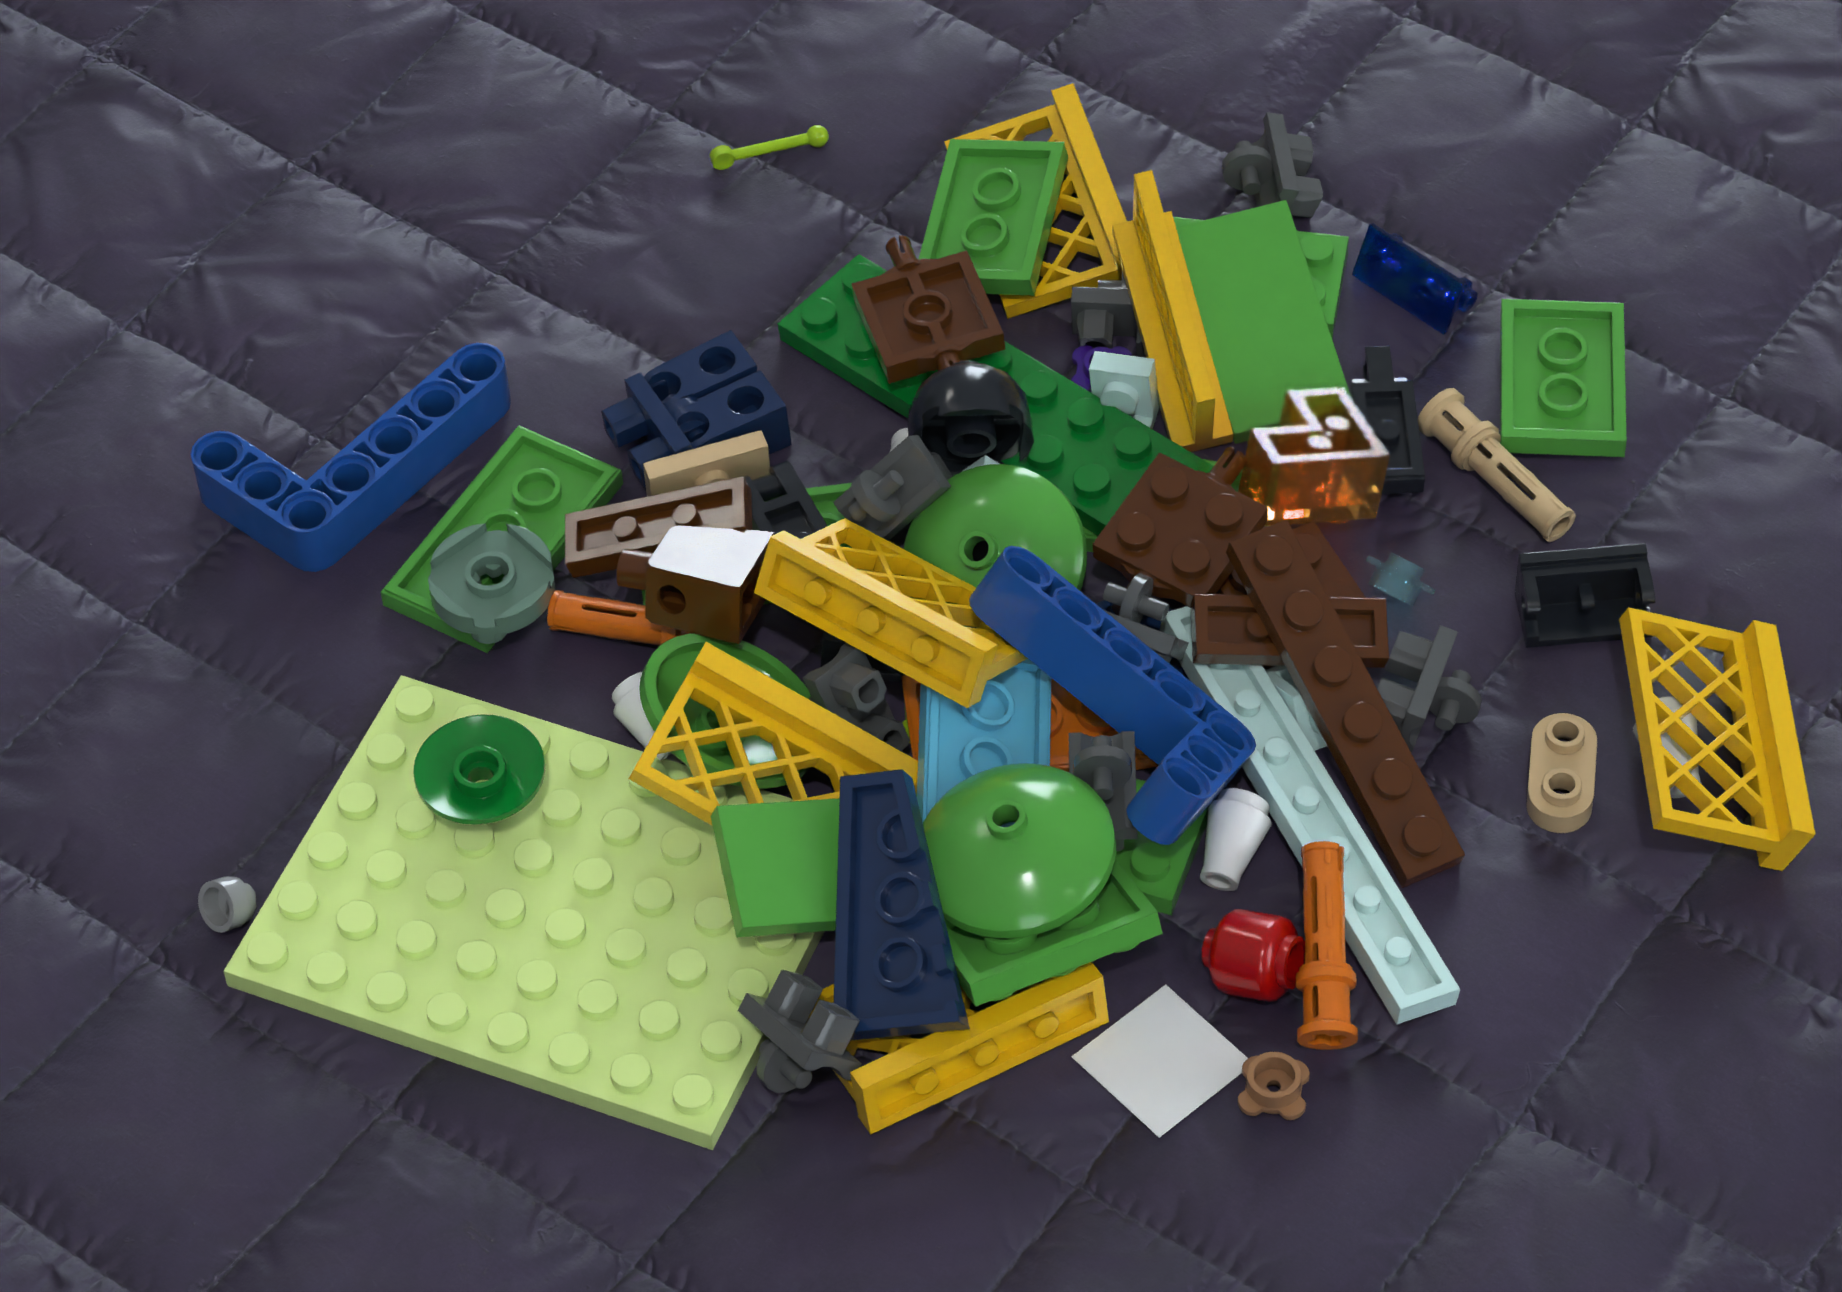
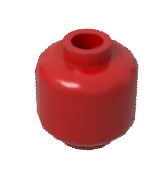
M1234 909L1223 916L1216 928H1211L1207 932L1202 945V961L1204 966L1209 968L1211 980L1220 992L1239 997L1275 1002L1284 996L1289 989L1296 988V973L1299 972V967L1305 964V940L1303 937L1298 936L1295 926L1286 917L1244 909Z

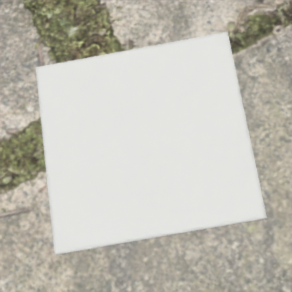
M1166 984L1071 1056L1159 1138L1242 1074V1065L1248 1059Z

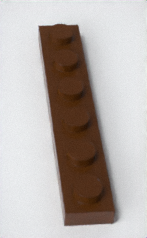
M1286 519L1231 541L1226 554L1401 887H1407L1460 864L1465 853L1288 520Z

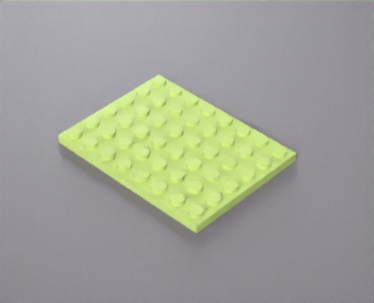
M401 675L223 972L227 986L713 1150L758 1063L760 1045L769 1039L738 1011L746 993L767 998L781 970L803 975L825 931L736 937L713 826L628 779L643 751ZM485 714L512 719L529 729L542 747L545 760V775L536 796L516 814L493 823L462 824L435 814L421 800L414 781L415 758L425 740L443 725L466 716ZM656 756L651 765L654 769L674 780L693 777L689 766L672 760L663 759L660 761ZM479 780L476 783L485 782L487 780ZM727 784L713 787L720 806L749 804L742 787ZM759 789L764 803L793 801L792 798Z

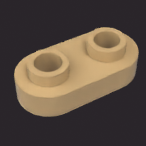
M1568 713L1549 715L1540 720L1532 732L1526 808L1529 817L1537 826L1554 833H1568L1578 830L1587 823L1592 813L1597 735L1590 723L1579 716ZM1558 739H1566V740H1570V741L1565 742V741H1560V740H1558ZM1554 789H1555V790H1558V791H1566V790H1567V791H1569V793H1567V794H1559V793L1554 792L1553 790H1554Z

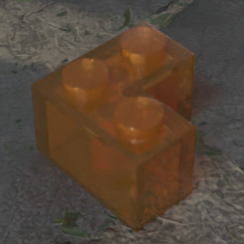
M1344 387L1286 390L1279 427L1253 428L1250 430L1245 455L1248 459V464L1242 470L1238 492L1268 507V521L1265 526H1271L1286 519L1290 526L1311 521L1315 523L1330 522L1341 524L1350 520L1372 519L1377 516L1390 455Z

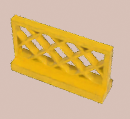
M1073 83L1051 90L1055 103L1053 105L952 138L1023 141L1026 135L1050 128L1052 136L1047 142L1065 143L1068 161L1064 174L1068 176L1061 185L1052 224L1062 210L1084 217L1073 233L1051 227L1048 242L1063 246L1052 264L1042 262L1039 276L1043 278L1036 287L1034 296L999 294L1007 319L1071 298L1072 287L1098 288V280H1122V267L1112 234V225L1127 222ZM950 139L944 141L947 150H948V146H949ZM1089 234H1091L1092 239L1087 238ZM1078 251L1098 257L1102 263L1101 266L1080 273L1067 269Z
M1152 170L1134 174L1133 220L1112 225V234L1146 358L1155 359L1158 400L1168 439L1190 452L1233 442V430L1172 211H1163Z
M846 518L802 539L784 530L770 536L754 590L755 594L966 708L981 701L988 680L1028 659L974 613L970 606L969 598L976 587ZM843 543H845V544L849 545V546L852 547V548H849V547H841L840 545L843 544Z
M1628 607L1619 618L1653 829L1756 850L1760 867L1783 871L1815 836V828L1776 625L1753 620L1745 631L1740 633ZM1644 634L1657 637L1674 654L1664 661L1645 642ZM1703 647L1724 652L1722 660L1725 672L1722 674L1697 648ZM1682 661L1707 687L1697 693L1673 667ZM1656 680L1683 705L1674 713L1653 693L1652 684ZM1715 693L1731 709L1734 724L1730 725L1706 699ZM1691 713L1716 739L1709 745H1706L1681 719ZM1665 732L1692 757L1683 766L1662 746L1661 735ZM1724 745L1741 761L1742 778L1714 753L1721 746ZM1698 765L1725 790L1717 799L1690 773ZM1675 785L1701 812L1694 814L1673 809L1670 788ZM1734 798L1750 814L1752 826L1742 824L1723 805Z
M705 642L628 779L712 825L711 815L716 806H720L713 787L741 782L749 804L764 803L755 779L783 773L793 801L840 798L841 776L903 769L912 777L917 794L918 761L719 648ZM691 698L714 711L720 727L692 733L683 709L688 699ZM675 726L678 736L667 738L672 727ZM756 735L771 743L778 760L750 765L740 738ZM726 741L735 768L707 774L697 746ZM683 749L693 777L674 780L654 769L651 765L657 754ZM813 767L829 776L835 792L807 797L797 770Z
M1092 962L1077 967L1067 975L1052 977L1041 983H1035L1017 990L1007 999L981 1011L970 1009L972 1001L960 986L970 1029L934 1032L921 1039L911 1038V1035L852 1040L846 1047V1050L852 1056H854L857 1048L887 1052L888 1054L851 1071V1081L843 1079L836 1072L835 1074L855 1100L858 1118L871 1135L1108 1023L1109 1016L1103 975ZM834 984L823 988L811 1014L819 1000L834 1003Z

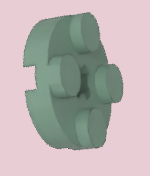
M486 523L468 526L446 538L436 548L431 558L432 570L428 583L434 610L449 626L461 632L471 633L473 639L479 643H497L507 633L520 630L534 622L549 607L551 596L556 590L551 554L548 547L536 534L521 526L506 524L507 531H487ZM488 574L493 578L501 574L505 575L502 579L503 581L495 585H482L480 581V576Z

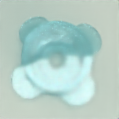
M1390 553L1386 563L1369 555L1365 560L1376 567L1368 584L1412 607L1421 590L1430 595H1434L1436 589L1419 581L1425 571L1423 568L1396 554Z

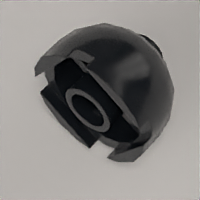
M960 361L935 372L921 383L909 408L908 436L919 435L930 453L935 452L940 455L952 476L961 473L984 455L1000 464H1004L1001 460L1011 458L1019 452L1020 462L1028 456L1034 444L1033 423L1025 392L1007 372L983 363Z

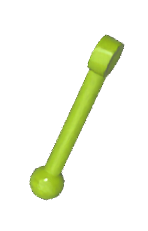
M814 125L808 129L807 133L736 149L720 145L712 149L709 156L715 169L725 170L731 167L734 161L808 144L812 147L820 148L828 142L829 134L825 127Z

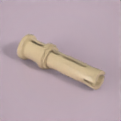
M1448 388L1435 395L1424 406L1418 416L1419 431L1427 437L1435 436L1452 453L1451 460L1458 468L1467 471L1475 470L1507 503L1531 523L1547 542H1553L1562 537L1575 521L1576 514L1574 511L1564 505L1531 471L1500 444L1501 436L1499 429L1490 421L1479 420L1464 405V396L1458 390ZM1507 476L1511 477L1534 500H1531Z

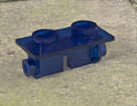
M1374 223L1369 224L1352 275L1442 334H1446L1455 311L1459 309L1462 312H1467L1475 304L1478 293L1472 289V282L1465 277L1458 278L1403 243V238L1397 233L1389 234Z

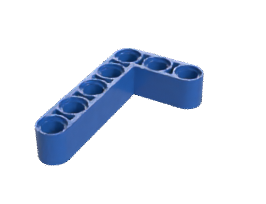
M473 343L457 350L307 480L229 431L207 433L195 442L190 453L201 501L208 509L294 567L309 572L325 570L339 561L510 409L511 396L503 353L497 347L488 343Z
M1017 546L1006 547L969 598L970 606L986 625L1118 733L1122 731H1135V746L1158 764V766L1129 802L1126 812L1132 825L1151 841L1163 845L1175 843L1209 807L1212 801L1219 796L1220 792L1225 789L1254 752L1256 742L1246 726L1032 552Z

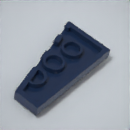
M903 769L840 777L834 1003L847 1009L860 1020L850 1041L970 1029L913 779Z

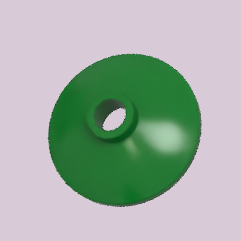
M472 715L451 721L433 732L425 740L417 753L413 774L415 786L421 800L435 814L462 824H487L516 814L532 801L544 780L545 760L539 741L522 724L497 715ZM479 780H487L485 782L476 783Z

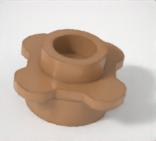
M1266 1052L1259 1056H1252L1243 1063L1242 1074L1246 1078V1087L1238 1096V1106L1243 1113L1249 1116H1257L1262 1112L1280 1114L1286 1120H1295L1304 1114L1306 1102L1301 1097L1302 1085L1309 1081L1310 1072L1303 1062L1295 1060L1285 1053ZM1278 1086L1280 1089L1272 1092L1267 1087Z

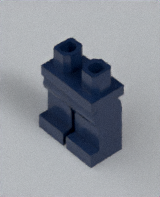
M732 330L655 367L645 376L640 372L624 379L627 398L601 411L606 434L616 448L622 447L643 436L646 439V442L627 450L630 466L643 488L646 487L643 463L761 430L768 444L769 454L792 445L785 403L761 370L757 371L756 363Z

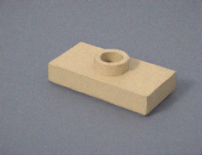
M762 430L643 463L647 496L748 475L751 480L768 475L770 468L769 449Z

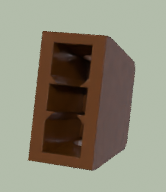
M681 525L671 527L654 553L631 549L622 550L617 565V584L621 587L645 590V616L651 623L740 644L766 601L763 597L755 594L754 590L770 536H773L774 532Z

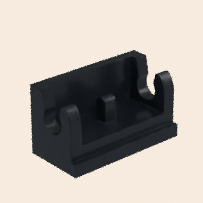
M1646 543L1519 554L1515 598L1525 647L1622 640L1619 618L1626 609L1630 607L1651 612L1649 604L1655 603L1654 585L1647 558ZM1644 634V638L1652 637Z

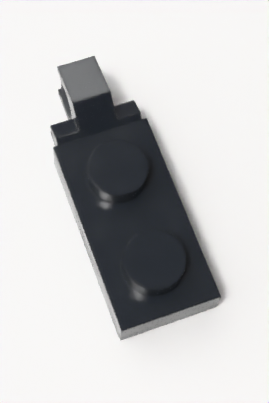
M1390 346L1365 347V365L1363 366L1364 379H1352L1350 390L1353 401L1351 413L1361 495L1423 492L1425 471L1413 380L1408 381L1407 377L1394 378Z

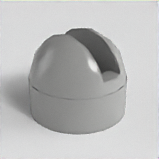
M225 876L208 881L203 884L199 891L198 904L201 916L205 923L216 932L222 933L241 927L252 919L257 908L256 892L248 883H244L235 876Z

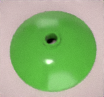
M989 464L956 474L947 480L951 487L915 517L909 527L904 545L906 551L974 587L979 585L1006 547L1017 546L1038 556L1079 591L1081 590L1087 565V545L1079 515L1067 496L1057 486L1028 469L1014 465ZM987 541V555L980 561H974L972 556L973 548L977 543Z
M695 633L674 637L660 645L644 667L639 687L643 710L653 730L656 731L705 642H708L807 699L811 696L805 684L795 673L777 658L757 646L742 640L740 644L730 643ZM691 698L688 699L683 709L692 733L720 727L714 711ZM675 726L672 727L667 738L678 736ZM756 735L740 738L750 765L778 760L771 743ZM726 741L697 746L707 774L735 768ZM683 749L671 751L679 760L689 766ZM810 768L797 770L800 778L803 775H805ZM783 773L755 779L759 789L787 785ZM741 782L727 784L731 786L742 787Z
M1029 763L1009 764L994 767L970 776L943 795L932 807L923 822L944 918L965 931L985 937H1028L1050 931L1070 921L1084 911L1100 894L1109 879L1115 862L1116 836L1109 810L1104 801L1089 784L1079 777L1047 765ZM1009 822H1016L1009 827H1000Z

